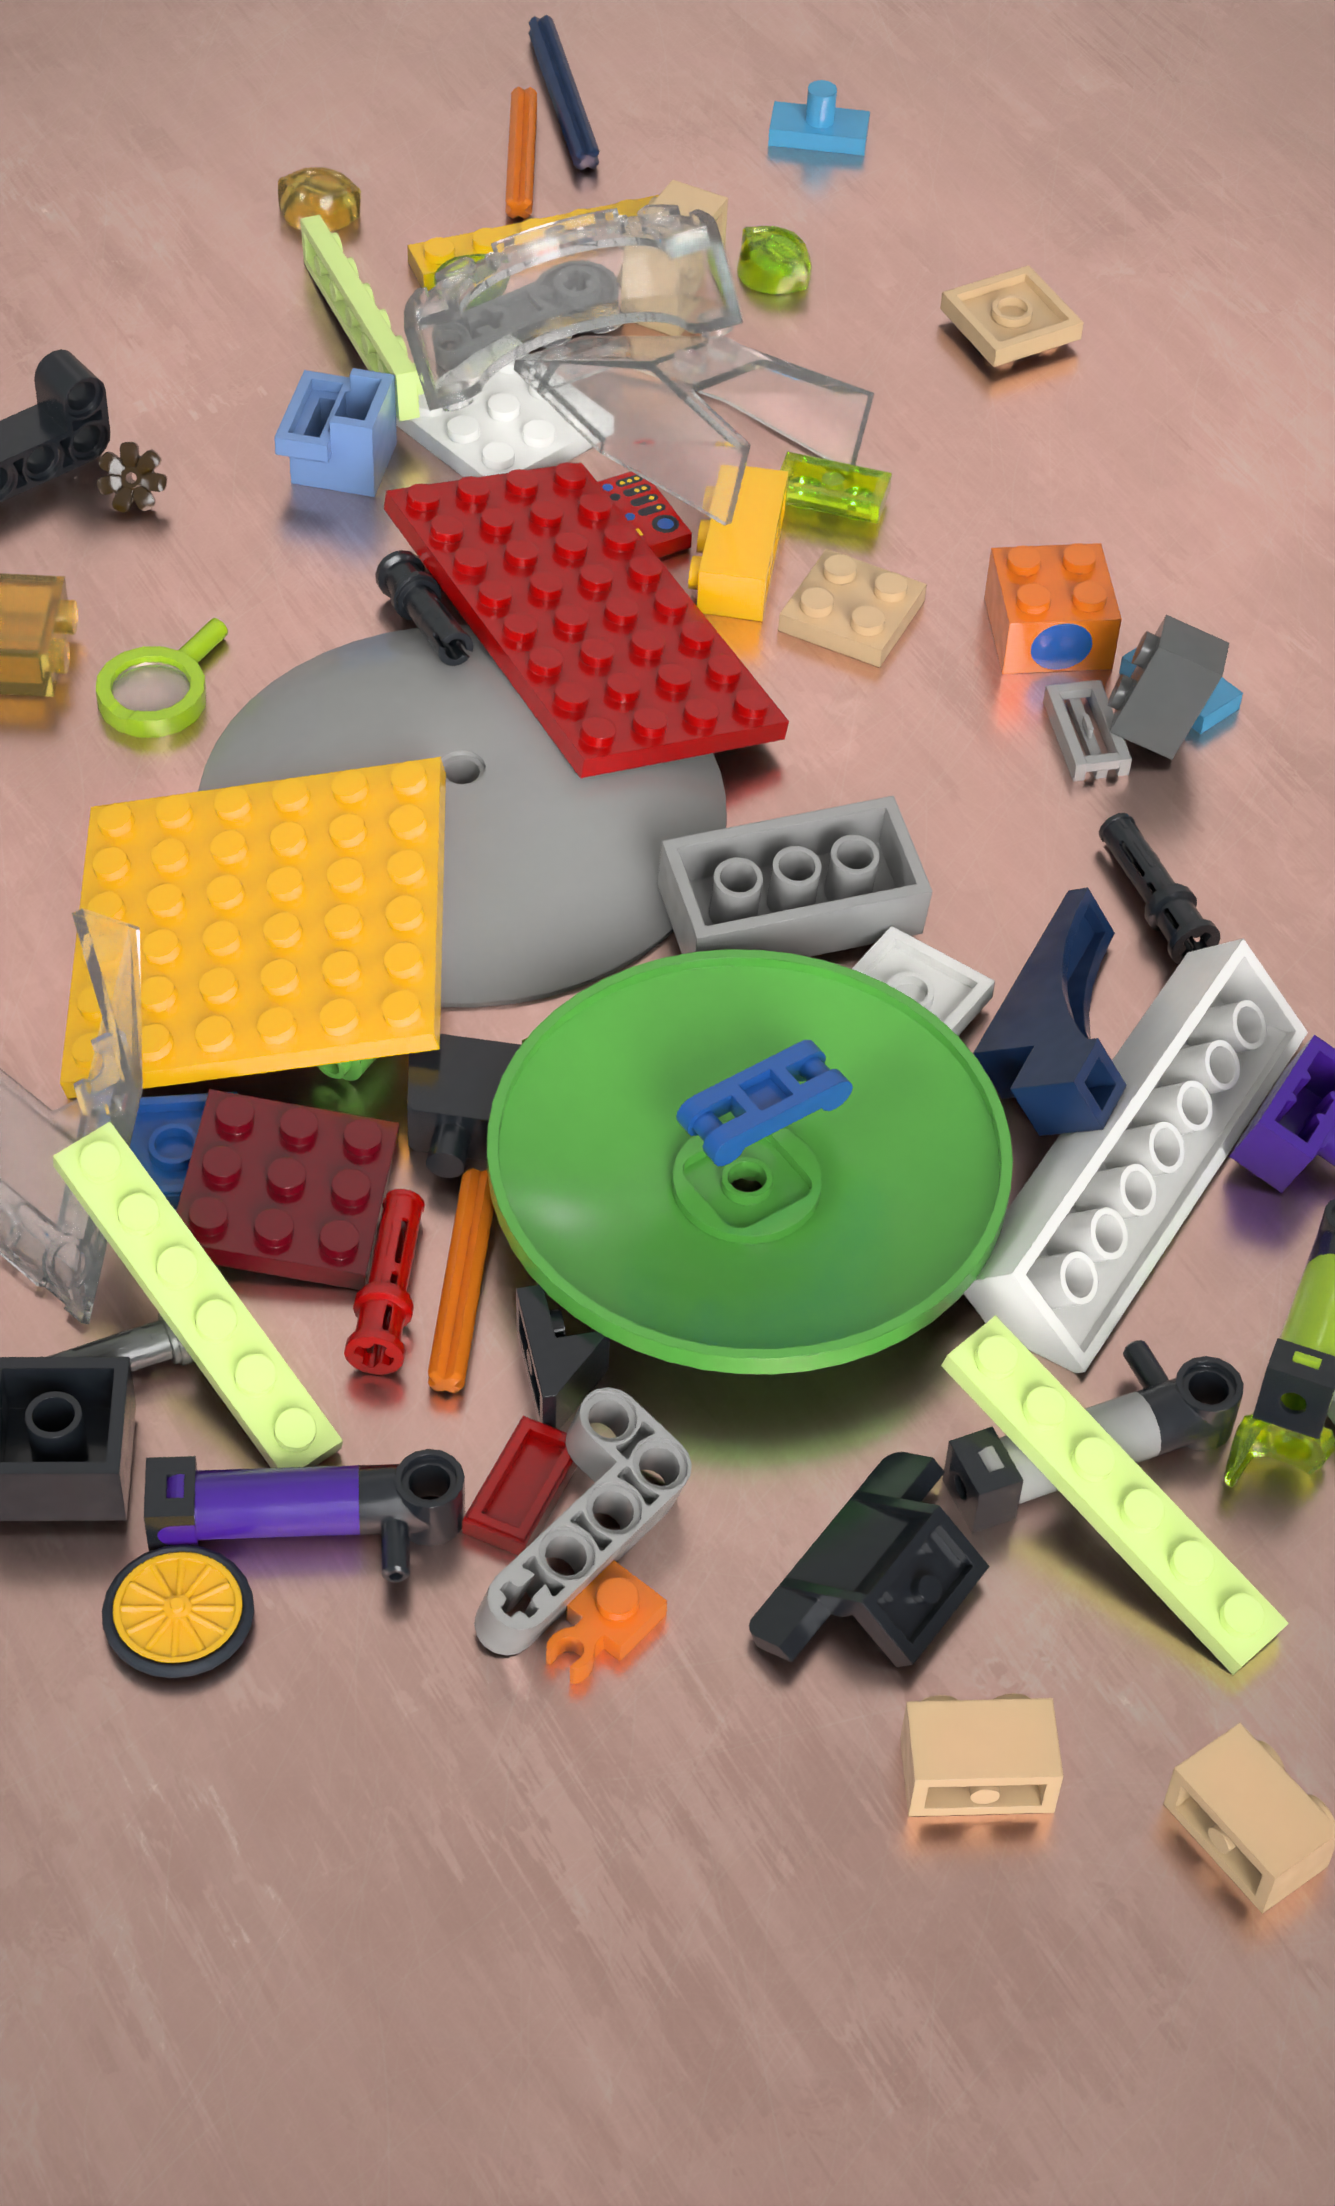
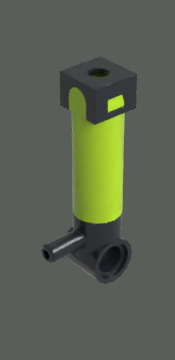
M1335 1199L1330 1200L1325 1207L1316 1239L1280 1338H1277L1252 1417L1315 1439H1320L1335 1393Z

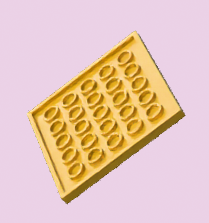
M441 757L91 807L60 1085L67 1099L439 1050L446 772Z

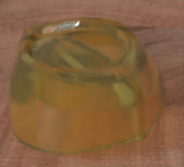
M325 167L303 168L279 178V208L285 220L300 230V218L320 215L330 232L337 231L360 217L361 190L348 177L338 171Z

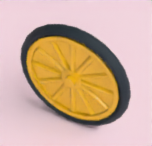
M164 1546L137 1557L115 1576L106 1591L102 1607L103 1630L109 1645L123 1661L134 1669L152 1676L167 1678L194 1676L220 1665L229 1659L242 1645L250 1631L253 1620V1593L246 1576L234 1562L222 1554L201 1546Z

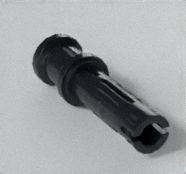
M405 550L395 551L384 557L375 573L376 583L382 593L391 598L396 612L406 620L414 621L443 663L449 666H457L467 661L469 655L463 650L461 644L466 650L473 652V641L441 602V588L435 578L425 572V567L419 557L411 551Z
M1118 813L1105 820L1100 827L1099 837L1103 843L1105 842L1124 870L1125 875L1146 903L1145 919L1153 930L1162 932L1168 941V954L1176 964H1180L1188 952L1218 945L1221 939L1220 931L1212 921L1203 919L1196 908L1197 898L1191 889L1174 882L1158 855L1153 851L1136 826L1132 816H1129L1127 813ZM1200 937L1199 942H1196L1194 938Z

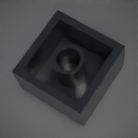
M0 1357V1521L127 1520L136 1414V1399L130 1357Z

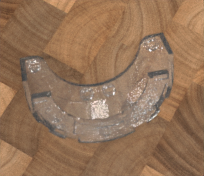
M667 204L645 205L637 212V216L630 217L619 215L617 208L601 210L561 219L511 235L492 243L493 252L485 254V258L475 262L473 258L462 257L434 274L437 281L435 287L429 291L427 287L417 288L408 299L404 309V331L429 411L442 408L447 412L457 411L471 405L474 401L473 397L482 391L488 380L512 361L539 347L553 348L569 342L572 339V335L592 330L593 333L602 334L613 331L622 326V324L660 322L679 326L690 333H701L703 338H716L731 332L733 325L743 323L722 239L715 219L709 213L700 209L689 212V216L680 215L678 205Z

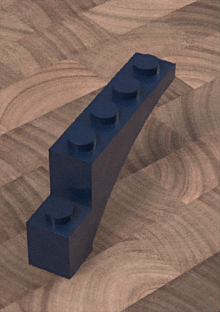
M1088 887L1068 890L973 1052L1002 1099L1016 1098L1039 1136L1103 1130L1127 1086L1099 1038L1091 1039L1089 1011L1093 986L1101 961L1115 932Z

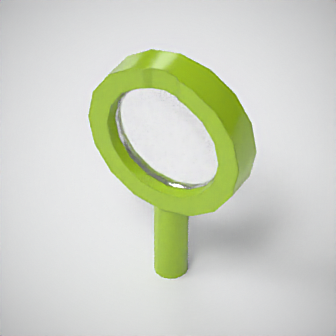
M212 618L179 650L164 646H143L124 651L106 662L97 675L96 681L97 706L104 721L118 732L138 738L164 737L181 732L196 722L206 707L205 675L198 663L228 635L226 625L221 620Z

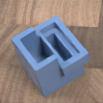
M352 368L350 377L304 370L274 437L275 454L290 458L291 483L375 497L397 444L395 375Z

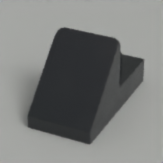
M540 1285L516 1288V1328L538 1420L543 1424L560 1430L607 1372L609 1367L610 1338L597 1331L566 1336L561 1310H549L545 1291Z

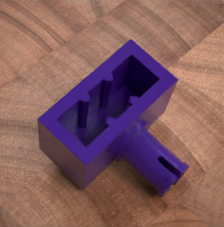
M1313 1035L1283 1071L1229 1156L1281 1193L1317 1155L1335 1167V1048L1316 1035Z

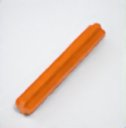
M518 86L511 92L505 212L512 219L517 216L526 219L532 214L537 120V92L532 87L524 90Z
M471 1168L462 1175L428 1368V1384L437 1392L446 1390L456 1393L465 1384L494 1210L487 1170L479 1171Z

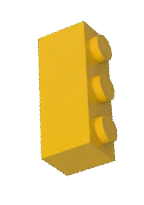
M724 463L719 485L709 484L705 517H711V520L701 519L697 552L703 554L702 556H692L688 579V589L698 590L697 607L703 614L763 621L785 517L788 471Z

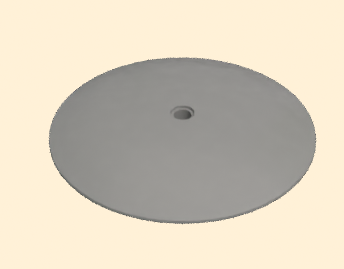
M460 625V627L472 639L473 652L466 650L461 644L463 650L469 655V659L457 666H449L443 663L419 628L383 633L329 650L294 667L271 682L239 711L219 737L204 767L198 791L441 757L446 772L441 1007H487L547 998L588 985L638 960L664 941L674 931L657 885L662 840L724 829L727 825L726 794L721 772L713 753L580 778L469 625Z

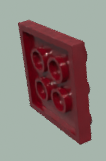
M209 1089L176 1212L215 1265L361 1290L367 1280L383 1208L382 1203L385 1198L397 1145L400 1123Z

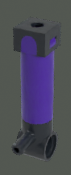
M425 1449L415 1451L405 1457L400 1464L197 1470L196 1456L146 1458L144 1523L149 1551L164 1546H199V1540L381 1534L382 1576L390 1582H401L410 1575V1541L425 1546L445 1544L455 1538L461 1531L462 1520L465 1516V1476L462 1465L454 1456L442 1450ZM430 1495L439 1497L432 1500L421 1499V1497Z

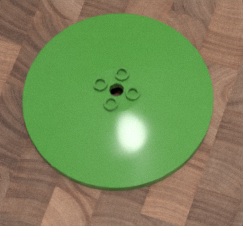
M724 949L664 957L623 970L577 993L542 1021L516 1051L499 1083L493 1099L488 1123L487 1173L490 1195L497 1219L511 1249L529 1275L542 1289L575 1318L628 1348L666 1362L724 1373L774 1375L812 1371L841 1365L875 1354L905 1340L924 1328L962 1296L975 1281L990 1258L1002 1231L1012 1182L1013 1156L1011 1135L1004 1108L987 1073L958 1035L936 1015L914 999L882 981L829 961L793 953L767 950ZM803 1040H812L825 1054L826 1066L830 1070H840L852 1083V1092L841 1106L831 1111H824L821 1108L745 1147L736 1160L725 1166L715 1165L703 1151L704 1141L699 1135H689L676 1119L677 1111L690 1097ZM731 1112L719 1117L723 1124L735 1118ZM743 1178L749 1181H758L763 1187L757 1191L743 1192L734 1188L731 1183L734 1180Z

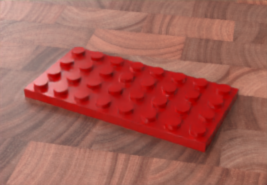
M564 462L552 467L531 470L516 469L503 474L482 477L467 476L455 481L414 484L406 488L386 490L385 512L580 778L785 740L789 720L582 462Z

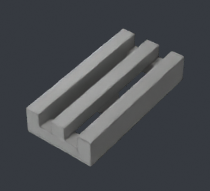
M1101 680L1046 685L1043 704L1073 782L1084 780L1086 772H1093L1095 779L1107 778L1108 770L1115 769L1117 776L1129 775L1132 758L1124 738L1110 732L1114 713L1112 708L1108 706V697ZM1086 697L1107 748L1108 753L1106 754L1101 753L1093 732L1094 727L1089 715L1085 712L1080 698ZM1063 700H1065V702H1066V705H1067L1068 710H1069V712H1070L1071 718H1072L1073 723H1074V725H1075V728H1076V730H1077L1078 736H1079V738H1080V741H1081V743H1082V746H1083V748H1084V751H1085L1086 756H1084V754H1083L1082 748H1081L1080 743H1079V741H1078V738H1077V736H1076L1075 730H1074V728H1073V725H1072V723H1071L1070 717H1069V715H1068V712H1067V710H1066V707H1065V704H1064Z

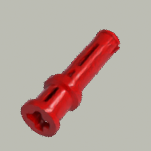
M407 1189L389 1191L386 1194V1198L383 1199V1212L374 1248L368 1284L356 1293L353 1305L355 1316L358 1318L356 1329L347 1338L344 1349L346 1360L354 1368L374 1375L396 1372L402 1367L406 1353L404 1344L401 1342L403 1327L411 1321L414 1304L407 1289L425 1203L419 1194ZM373 1346V1351L369 1354L367 1348Z

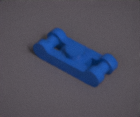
M803 1040L690 1097L677 1111L676 1119L689 1135H699L704 1141L703 1151L715 1165L725 1166L736 1160L745 1147L821 1108L824 1111H831L841 1106L850 1096L853 1086L840 1070H830L826 1066L825 1054L812 1040ZM731 1112L735 1118L723 1124L719 1117Z

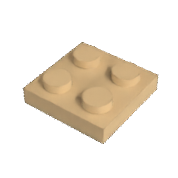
M1029 265L942 292L940 309L993 367L1080 340L1082 336L1084 322Z
M825 549L780 612L778 631L880 667L924 603L927 584L857 560L848 555Z

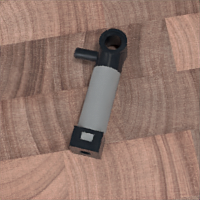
M1136 1340L1125 1347L1123 1356L1143 1389L1085 1408L1136 1463L1185 1446L1190 1449L1205 1451L1216 1449L1225 1444L1234 1428L1243 1396L1244 1383L1240 1373L1231 1364L1220 1358L1209 1356L1196 1357L1185 1362L1177 1372L1176 1378L1169 1380L1147 1342ZM993 1426L950 1440L948 1443L944 1466L945 1473L942 1480L972 1534L1016 1519L1019 1504L1058 1491L1007 1435L999 1438Z

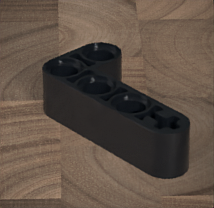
M68 350L52 351L39 362L34 377L37 404L0 420V503L93 461L108 446L111 432L104 383Z

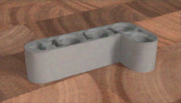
M607 1387L596 1389L589 1393L581 1403L567 1431L565 1444L569 1456L595 1483L495 1577L476 1612L474 1626L477 1637L486 1648L494 1653L507 1656L519 1654L530 1647L567 1611V1605L613 1560L618 1562L669 1512L690 1477L692 1464L689 1453L683 1445L631 1396L622 1390ZM590 1423L606 1425L614 1432L616 1437L607 1438L599 1435L593 1430ZM640 1470L656 1472L663 1478L666 1485L658 1486L648 1482ZM603 1513L610 1515L618 1522L621 1530L604 1528L594 1518V1514ZM555 1557L563 1559L569 1563L575 1575L565 1576L556 1573L550 1568L546 1558ZM525 1592H527L532 1600L525 1613L519 1611L511 1617L505 1614L511 1611L522 1600Z

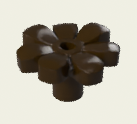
M135 442L122 443L120 445V457L113 452H105L99 460V466L109 474L97 480L99 492L103 495L115 493L112 507L119 512L125 513L129 511L133 501L142 511L151 509L156 504L151 491L161 492L167 486V476L154 471L161 464V457L152 449L147 450L140 456L139 446ZM132 473L136 475V481L133 480Z

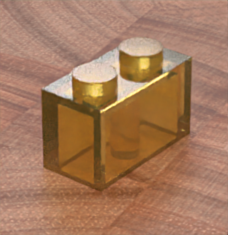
M0 573V694L54 697L58 675L67 674L70 648L69 641L66 638L67 634H76L78 607L76 600H68L65 576Z

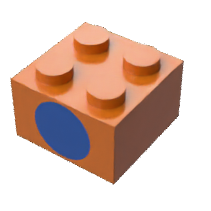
M1101 543L1045 546L1022 545L991 548L984 600L1002 674L1113 669L1122 618Z

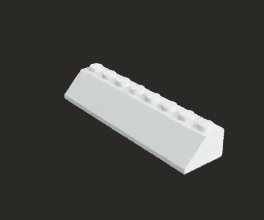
M1244 938L1191 951L1186 954L1112 1060L1127 1086L1104 1129L1059 1135L1007 1209L1002 1231L990 1258L975 1281L963 1293L985 1323L996 1315L1028 1350L1074 1373L1086 1372L1308 1033Z

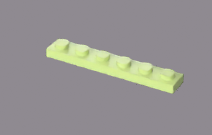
M320 215L300 218L303 257L306 268L369 371L395 375L396 417L399 422L419 418L418 395L425 393V381L419 363H412L410 361L402 336H395L391 330L386 310L377 308L369 283L361 282L354 259L352 257L346 258L343 253L338 233H331Z
M106 1123L53 1155V1166L269 1466L271 1468L315 1467L341 1450L342 1438L112 1123Z
M996 1315L946 1356L941 1365L945 1371L1232 1675L1239 1671L1289 1624Z

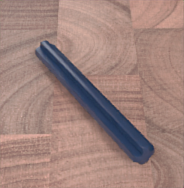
M548 15L540 19L534 16L529 21L530 31L528 34L573 164L579 170H583L586 167L594 169L599 164L598 154L600 151L553 19Z

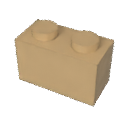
M1012 1693L1004 1694L991 1700H957L951 1696L937 1695L925 1698L922 1701L906 1702L900 1741L908 1817L1055 1812L1063 1780V1770L1053 1698L1031 1699L1023 1694Z
M1241 1723L1174 1768L1163 1804L1262 1914L1328 1867L1335 1850V1820L1332 1813L1318 1797L1311 1794L1307 1795L1285 1771L1283 1762L1276 1751L1266 1742L1257 1741Z

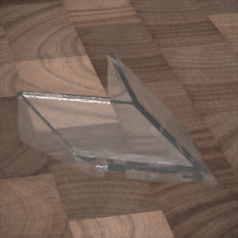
M81 908L72 913V917L102 1014L98 1037L91 1040L94 1055L88 1079L83 1078L73 1083L77 1099L53 1111L0 1068V1255L35 1285L45 1287L66 1305L64 1309L80 1323L89 1324L108 1241L54 1168L53 1155L108 1122L112 1123L130 1147L143 1090L140 927Z

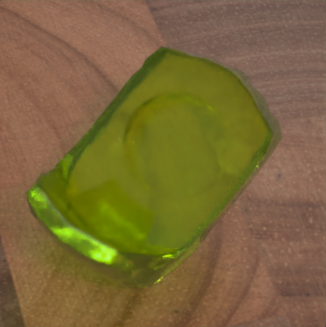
M1253 1413L1245 1415L1237 1427L1224 1472V1481L1227 1486L1233 1487L1247 1464L1255 1457L1273 1458L1295 1466L1311 1475L1321 1468L1335 1451L1333 1431L1323 1427L1320 1439H1315L1252 1418Z

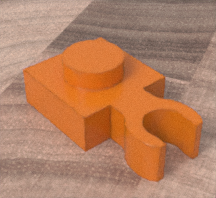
M613 1560L567 1605L566 1620L573 1626L563 1628L549 1638L546 1646V1663L551 1665L564 1652L569 1651L579 1654L581 1658L577 1659L570 1666V1682L573 1684L582 1682L592 1672L595 1657L603 1649L618 1661H621L667 1615V1600Z

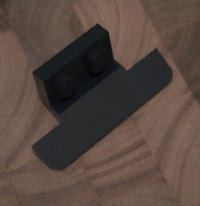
M896 1452L882 1459L751 1618L749 1630L757 1647L793 1662L831 1614L839 1617L853 1615L896 1667L913 1665L990 1567L940 1505L922 1502L945 1473L933 1457L908 1452Z

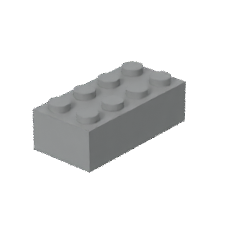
M894 795L662 840L657 885L682 954L724 949H743L793 953L811 957L874 944L891 926L910 936L923 934L933 892Z

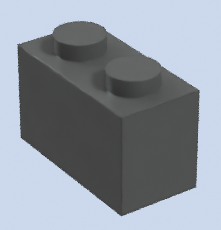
M1166 615L1155 635L1146 631L1142 636L1132 659V664L1137 666L1131 677L1121 674L1112 690L1108 706L1114 708L1115 712L1110 732L1173 760L1223 676L1229 642Z

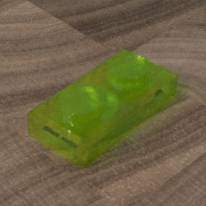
M788 451L780 469L781 471L789 472L786 505L843 516L852 520H862L878 524L891 487L892 473Z

